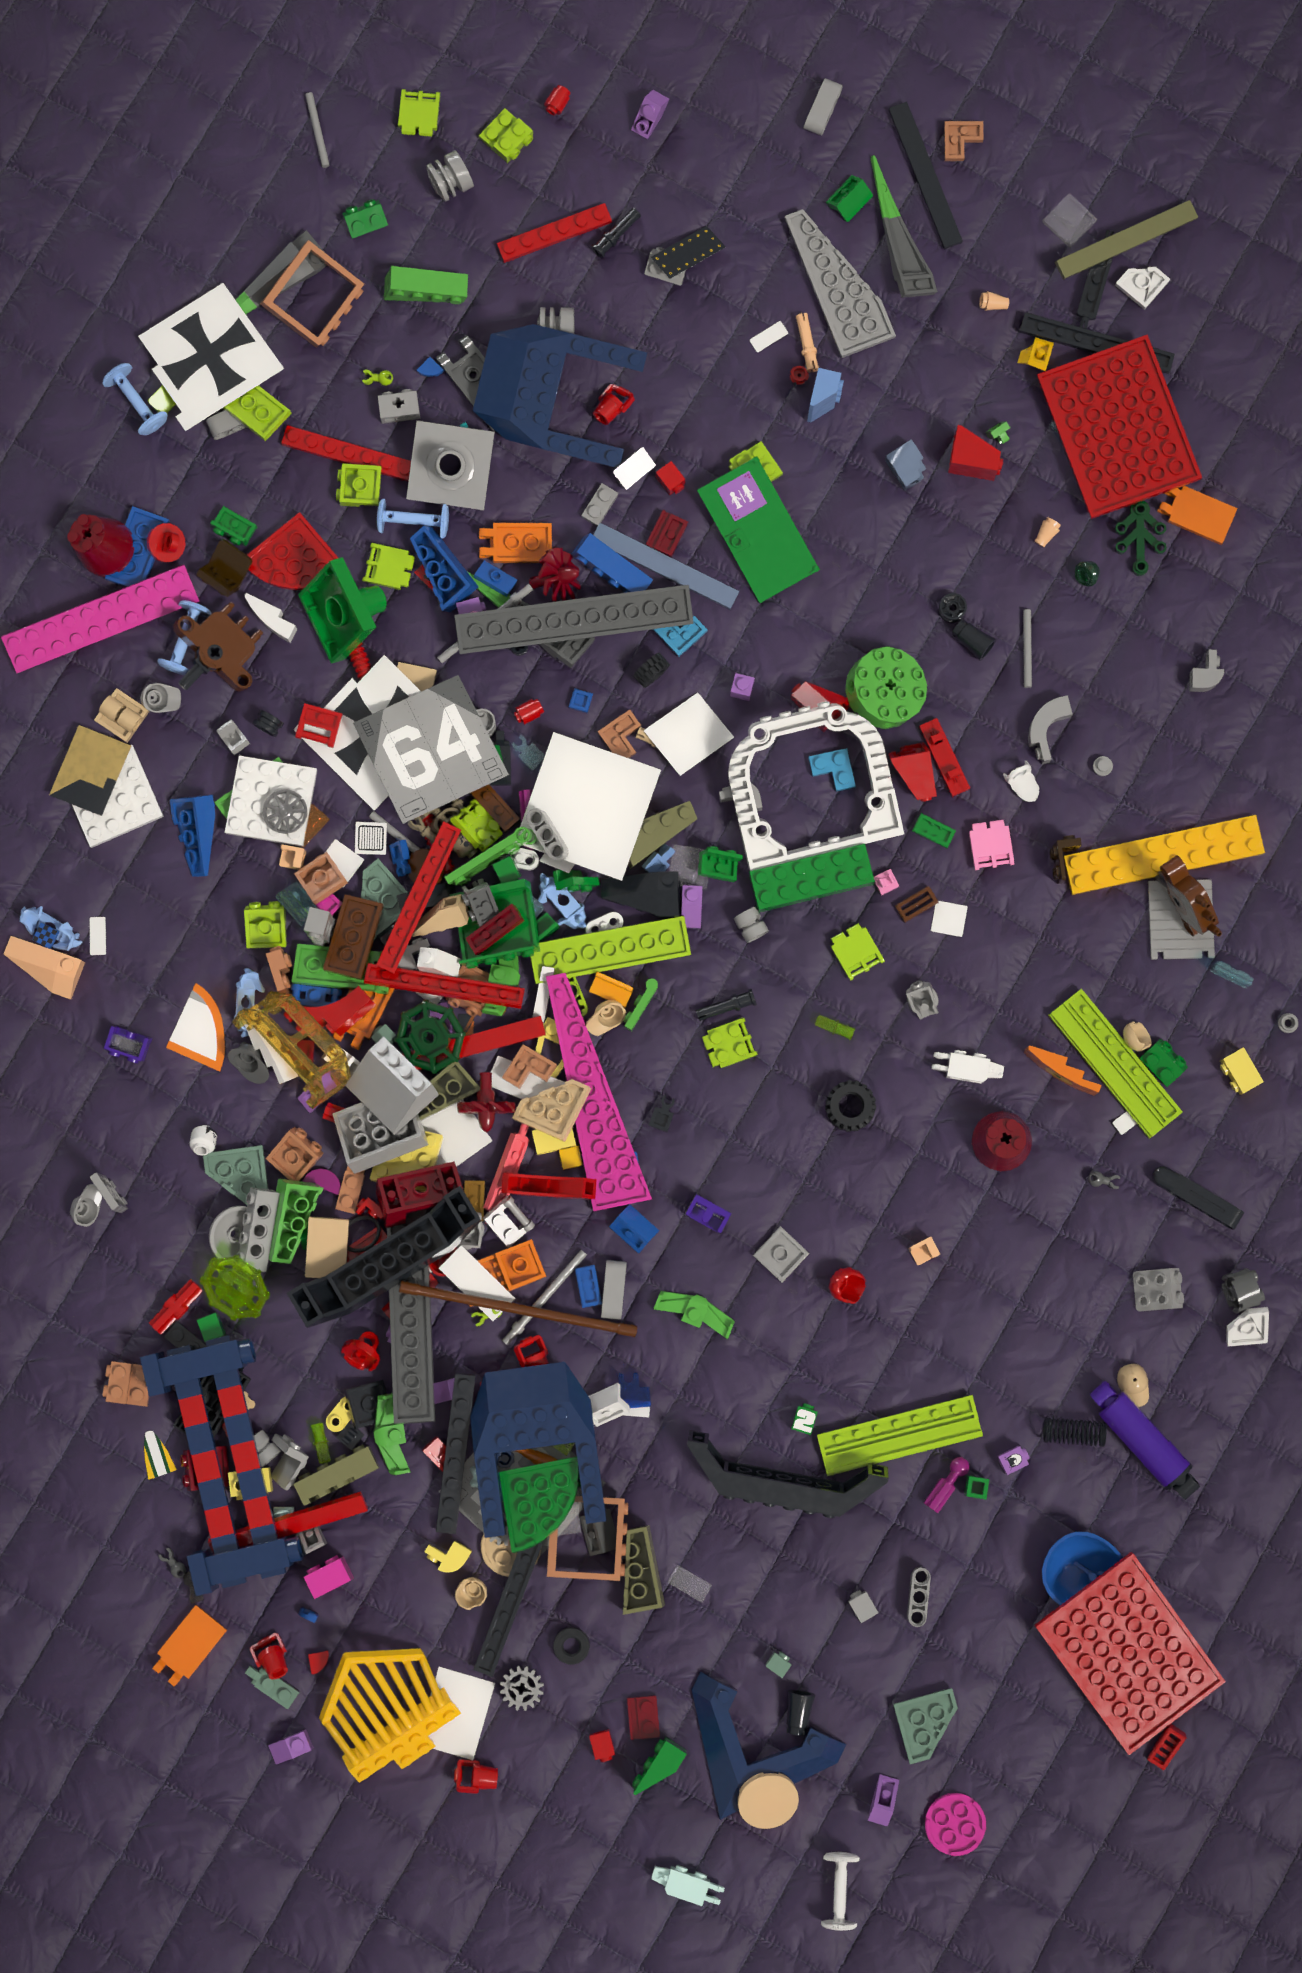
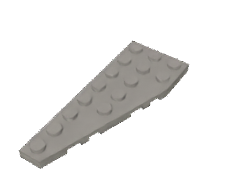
M802 209L786 215L785 221L841 358L894 339L896 335L882 300L860 278L857 271L835 249L831 241L823 235L807 213Z

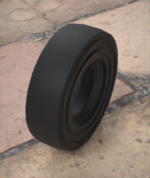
M574 1627L561 1630L556 1635L553 1643L556 1657L561 1662L569 1665L582 1662L588 1655L590 1648L587 1635L582 1630ZM568 1638H574L579 1642V1650L574 1654H569L564 1650L563 1645Z

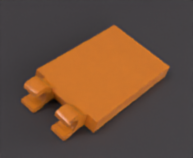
M1183 486L1181 490L1176 488L1165 492V495L1175 499L1172 506L1162 502L1157 512L1169 516V523L1219 545L1223 544L1238 508L1187 486Z
M493 523V529L479 528V539H490V548L481 547L479 558L493 557V563H539L542 556L546 554L545 551L552 549V523Z
M389 988L388 994L364 991L376 1006L346 1031L355 1036L351 1043L352 1048L359 1050L364 1037L369 1040L371 1039L373 1031L395 988ZM335 1032L333 1037L335 1040L341 1042L344 1037V1034L340 1037Z
M196 1604L157 1654L161 1658L152 1669L159 1674L166 1665L170 1667L175 1673L168 1682L176 1686L183 1676L188 1679L227 1632V1629Z

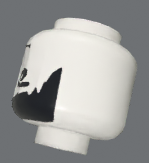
M207 1125L194 1128L189 1142L190 1148L194 1153L202 1156L213 1152L217 1141V1133Z

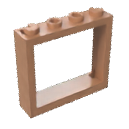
M308 240L260 305L317 348L320 344L322 346L325 345L330 338L328 333L331 329L335 331L341 323L339 318L342 314L347 315L350 311L352 300L354 298L357 300L363 293L361 288L364 283ZM310 251L355 286L318 337L273 303Z
M576 1496L574 1502L583 1503V1497ZM604 1497L605 1504H618L614 1574L556 1571L557 1528L549 1536L547 1577L620 1581V1576H624L625 1564H621V1556L626 1555V1544L622 1543L623 1535H627V1523H623L624 1515H628V1503H624L625 1498Z

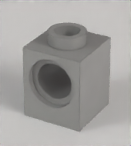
M858 1590L850 1595L851 1599L848 1602L860 1623L878 1614L866 1591L861 1592V1590Z

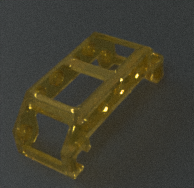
M270 991L261 1002L252 1008L240 1010L232 1021L238 1030L245 1024L248 1025L246 1028L248 1031L255 1028L306 1083L303 1090L305 1092L309 1090L311 1093V1098L306 1103L312 1109L343 1089L351 1078L345 1051L292 994ZM283 1008L302 1030L292 1036H288L268 1015V1012L277 1014ZM309 1036L331 1060L323 1066L317 1067L297 1046V1043ZM331 1071V1078L337 1087L325 1094L322 1076Z

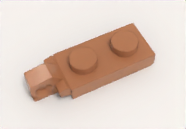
M347 1166L336 1210L352 1214L356 1213V1205L359 1202L365 1179V1170L354 1174L349 1166Z

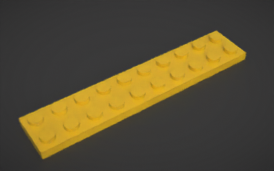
M1253 815L1063 856L1071 894L1075 895L1154 878L1161 871L1160 866L1176 855L1183 860L1187 870L1262 855L1265 851L1257 817Z

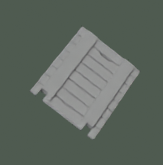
M1197 880L1206 890L1212 903V880ZM1148 881L1151 960L1158 959V952H1163V959H1202V951L1208 952V958H1215L1214 934L1208 930L1203 935L1198 933L1194 937L1191 936L1185 929L1177 908L1167 893V889L1158 881Z

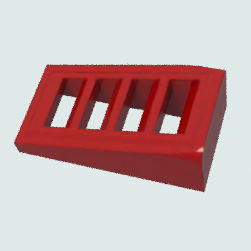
M1172 1724L1168 1725L1154 1745L1147 1760L1160 1769L1165 1770L1187 1739L1186 1733ZM1170 1733L1176 1736L1178 1739L1176 1740L1175 1738L1170 1736ZM1168 1740L1174 1744L1173 1747L1165 1743V1741ZM1163 1747L1164 1749L1168 1750L1169 1753H1165L1160 1748ZM1156 1753L1164 1757L1165 1760L1162 1761L1155 1756Z

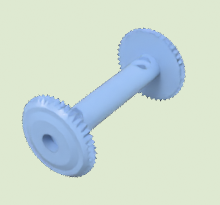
M128 363L120 364L105 375L103 385L104 387L118 385L144 420V423L138 429V433L140 435H149L166 422L168 415L166 412L156 414L151 412L126 378L129 372H131L132 366Z
M381 499L377 510V530L383 533L385 522L440 527V537L445 538L449 525V508L446 504H443L441 515L386 510V500Z
M187 600L179 602V606L188 610L187 616L196 622L199 615L208 617L212 614L208 608ZM184 622L182 629L187 631L188 625ZM178 637L171 660L158 659V664L166 670L185 675L189 669L182 666L181 662L188 645Z

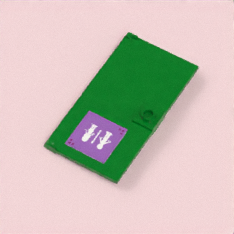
M758 456L697 490L759 603L820 570L761 465Z

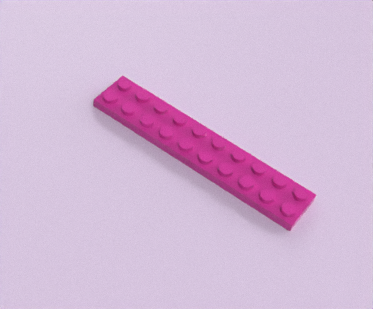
M183 564L1 636V639L16 673H19L182 608L179 606V602L182 600L197 603L199 598Z

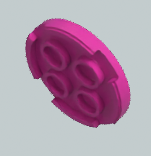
M948 1793L940 1796L930 1805L925 1817V1831L932 1845L939 1851L951 1856L965 1855L975 1850L984 1837L986 1818L980 1805L971 1797L961 1793Z

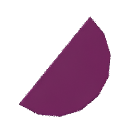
M326 1169L312 1170L302 1181L318 1184L324 1188L323 1190L337 1195L340 1193L341 1185L339 1179L334 1173Z

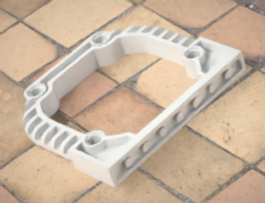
M822 702L816 708L810 709V706L799 708V712L791 713V711L779 713V717H762L759 722H755L749 727V736L739 743L731 756L728 777L750 871L904 834L884 744L879 732L868 720L860 715L846 712L840 704ZM839 709L841 711L840 717L832 719V712ZM825 725L833 731L851 730L858 737L862 745L872 789L865 796V804L869 810L860 825L862 833L839 838V836L830 837L827 842L823 843L813 841L809 843V846L787 851L784 844L770 836L772 832L769 823L765 819L759 818L750 782V764L755 752L770 747L776 736ZM758 728L764 730V734L760 738L754 737V732ZM874 797H880V803L877 806L871 805V800ZM759 825L766 827L765 832L762 834L756 833V828Z

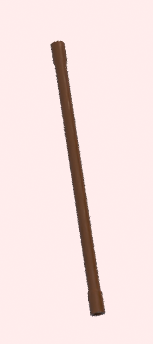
M402 1280L399 1287L400 1293L415 1296L421 1295L609 1331L634 1338L637 1333L636 1325L615 1323L422 1286Z

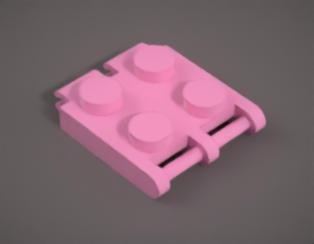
M1004 820L990 821V828L988 829L986 822L972 824V831H969L975 870L989 866L996 868L997 865L1009 863L1014 865L1009 826H1004ZM991 861L989 863L979 864V862Z

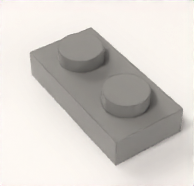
M601 483L581 517L598 527L616 500L618 492Z

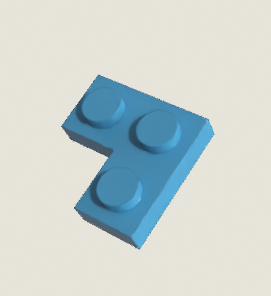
M693 616L694 624L683 625L681 628L673 626L652 629L678 657L708 632L695 616Z
M847 748L808 757L812 776L832 773L836 792L856 787Z

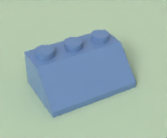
M818 368L807 422H812L831 411L835 407V402H840L844 380H841L840 372Z

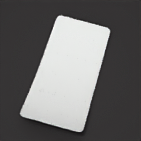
M1127 1111L1112 1122L1121 1135L1136 1125V1122Z

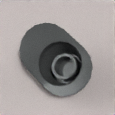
M242 1042L238 1048L232 1049L228 1053L229 1062L247 1080L257 1084L265 1083L268 1080L269 1072L261 1061L262 1054L259 1049L254 1050L253 1045Z

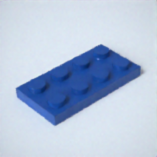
M132 506L125 524L132 532L134 547L132 559L121 572L117 571L106 575L105 580L127 587L148 579L155 561L147 548L148 534L156 525L169 523L170 520Z

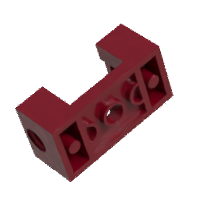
M455 1161L377 1178L376 1195L386 1228L406 1224V1213L435 1207L444 1198L443 1196L459 1186L462 1187ZM417 1186H424L426 1191L419 1193L415 1188Z

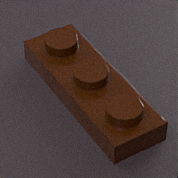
M489 784L470 793L505 833L520 821V818Z

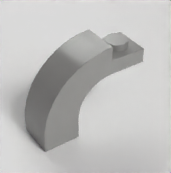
M1068 695L1053 699L1042 706L1030 725L1028 734L1029 747L1037 746L1035 748L1036 757L1038 760L1041 759L1042 764L1050 763L1052 759L1046 738L1048 727L1056 721L1068 719L1072 716Z

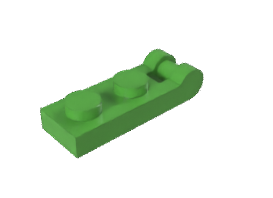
M649 979L646 982L645 993L643 996L639 994L634 1002L636 1008L633 1013L629 1011L624 1019L626 1023L625 1028L631 1032L658 988V983L655 979Z

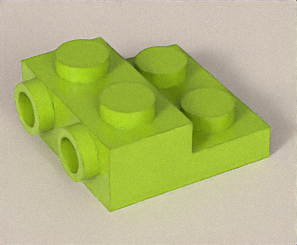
M504 108L479 135V139L508 163L511 159L514 160L518 157L520 149L524 145L528 146L532 142L533 130L520 118L517 119Z
M762 441L729 460L730 466H728V469L732 471L758 456L771 482L783 475V472Z
M342 464V470H338V481H341V486L336 492V500H339L340 506H379L382 467Z
M279 901L269 902V905L261 906L260 902L249 903V906H246L244 909L246 947H286L285 905H281Z

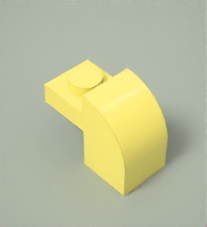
M455 1540L447 1554L431 1544L428 1545L425 1553L428 1554L427 1558L435 1563L438 1561L442 1562L438 1568L439 1571L453 1572L465 1564L472 1550Z

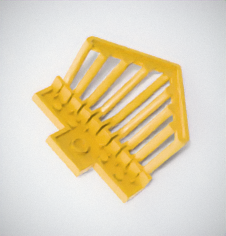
M421 1648L345 1652L341 1657L319 1719L345 1755L342 1756V1759L348 1771L360 1783L392 1760L403 1769L422 1755L428 1753L436 1747L429 1735L436 1732L449 1721H452L461 1712L449 1697L446 1689L443 1687L439 1690L427 1658ZM402 1661L421 1700L420 1704L417 1705L393 1662ZM411 1661L420 1662L432 1691V1695L429 1698ZM384 1662L410 1709L408 1712L401 1706L375 1663ZM365 1663L399 1716L398 1719H395L385 1707L357 1664ZM350 1669L388 1724L386 1727L379 1721L348 1675ZM344 1684L377 1731L376 1734L368 1728L342 1690ZM338 1699L367 1740H361L336 1705ZM332 1715H334L356 1746L354 1749L349 1747L331 1722Z

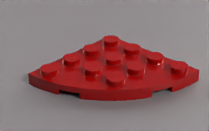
M300 512L247 554L252 559V564L248 570L252 575L272 586L289 590H303L329 561L338 559L337 555Z

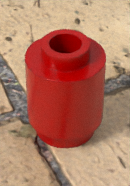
M561 85L553 88L544 103L546 111L553 116L556 114L560 115L570 99V91Z
M531 699L515 707L516 712H514L518 723L522 722L525 725L541 717L540 714L544 713V710L538 699Z

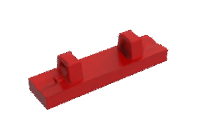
M938 718L920 725L919 729L951 796L954 797L970 790V786Z

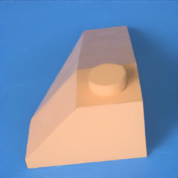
M10 936L4 952L6 957L50 992L71 1000L85 962Z

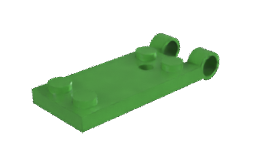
M526 827L517 828L513 834L445 876L447 883L456 886L468 884L471 881V877L504 856L517 853L523 844H536L538 842L536 835L534 840L529 842L532 838L531 831L533 832V830ZM525 829V830L522 832V834H521L520 836H518L519 832H520L521 830Z
M297 944L292 976L293 984L351 990L360 986L364 991L388 994L389 987L364 984L366 968L362 980L324 971L323 967L329 947ZM370 951L367 964L377 963L381 952Z

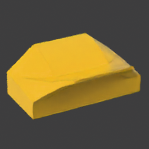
M1035 337L1033 344L1020 352L1017 363L1030 365L1046 371L1054 343Z

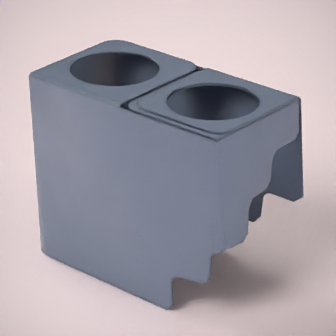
M912 440L886 455L885 462L905 491L924 479L922 471L926 470V467L921 461L923 456Z

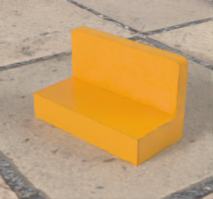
M597 972L589 992L606 1000H616L626 1008L633 992V987Z

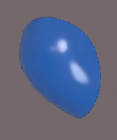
M1073 1532L1059 1539L1047 1553L1042 1568L1043 1584L1049 1596L1057 1604L1062 1605L1120 1561L1123 1556L1112 1544L1093 1533Z

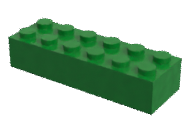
M865 844L749 872L759 913L871 886L875 882Z

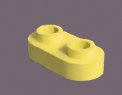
M346 1397L342 1398L327 1416L326 1425L333 1432L342 1431L348 1422L351 1421L350 1411L345 1408L347 1403ZM334 1418L339 1419V1425H333L332 1421Z

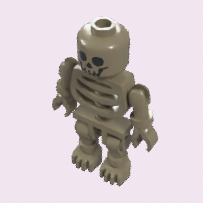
M459 798L453 800L452 807L444 811L436 808L420 817L414 818L417 825L409 821L408 826L420 831V835L422 837L426 836L430 843L433 844L441 825L437 826L438 820H440L441 824L444 821L454 826L450 822V818L460 813V810L464 807L462 804L463 800ZM432 812L435 818L431 822L430 827H426L422 820ZM445 814H450L452 816L448 818L445 816ZM460 832L452 850L459 858L466 856L471 858L478 850Z

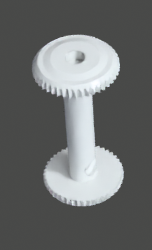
M847 1852L826 1853L823 1859L836 1863L833 1920L821 1921V1925L831 1930H853L857 1927V1923L847 1921L844 1917L846 1912L847 1862H858L859 1857L856 1854Z

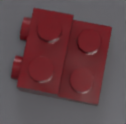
M226 1446L216 1447L224 1485L227 1487L229 1486ZM190 1450L183 1451L184 1455L180 1456L181 1467H185L186 1474L182 1476L183 1487H187V1491L199 1490Z

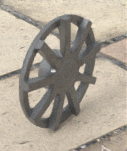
M287 789L273 792L263 805L264 820L268 827L275 832L282 834L295 832L306 821V802L301 795ZM286 793L285 803H282L277 795ZM290 794L297 797L291 804L288 803ZM275 798L279 806L270 805L269 802ZM299 801L302 802L304 809H293ZM267 808L276 810V813L267 816ZM304 813L302 821L295 818L293 814ZM279 817L276 825L272 826L269 820ZM289 819L294 820L299 825L290 830ZM282 820H285L287 830L278 829Z

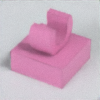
M891 869L874 876V883L881 896L899 887Z

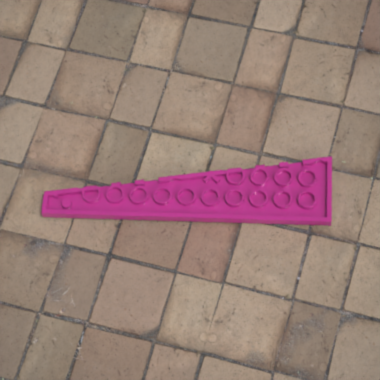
M566 973L546 976L567 1081L573 1079L591 1088L575 1123L586 1177L597 1179L595 1199H591L593 1211L651 1200L652 1197Z

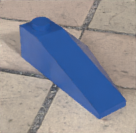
M213 795L170 799L172 820L174 825H178L181 833L178 837L180 842H184L186 848L185 857L192 877L208 876L215 821Z

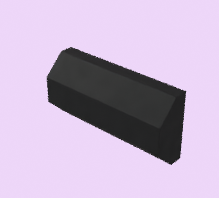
M239 1371L244 1391L251 1379ZM214 1375L204 1377L200 1383L214 1438L224 1423V1417ZM180 1414L173 1426L186 1434L182 1414Z

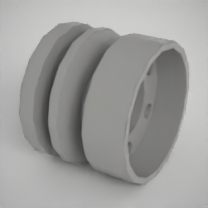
M456 150L444 155L446 165L443 166L438 160L434 161L437 170H435L431 163L426 165L428 178L435 192L444 202L449 200L447 191H449L453 198L456 197L454 187L457 186L461 192L474 187L471 176Z
M541 307L537 325L574 334V308H561L559 316H555L554 307H550V316H546V307Z

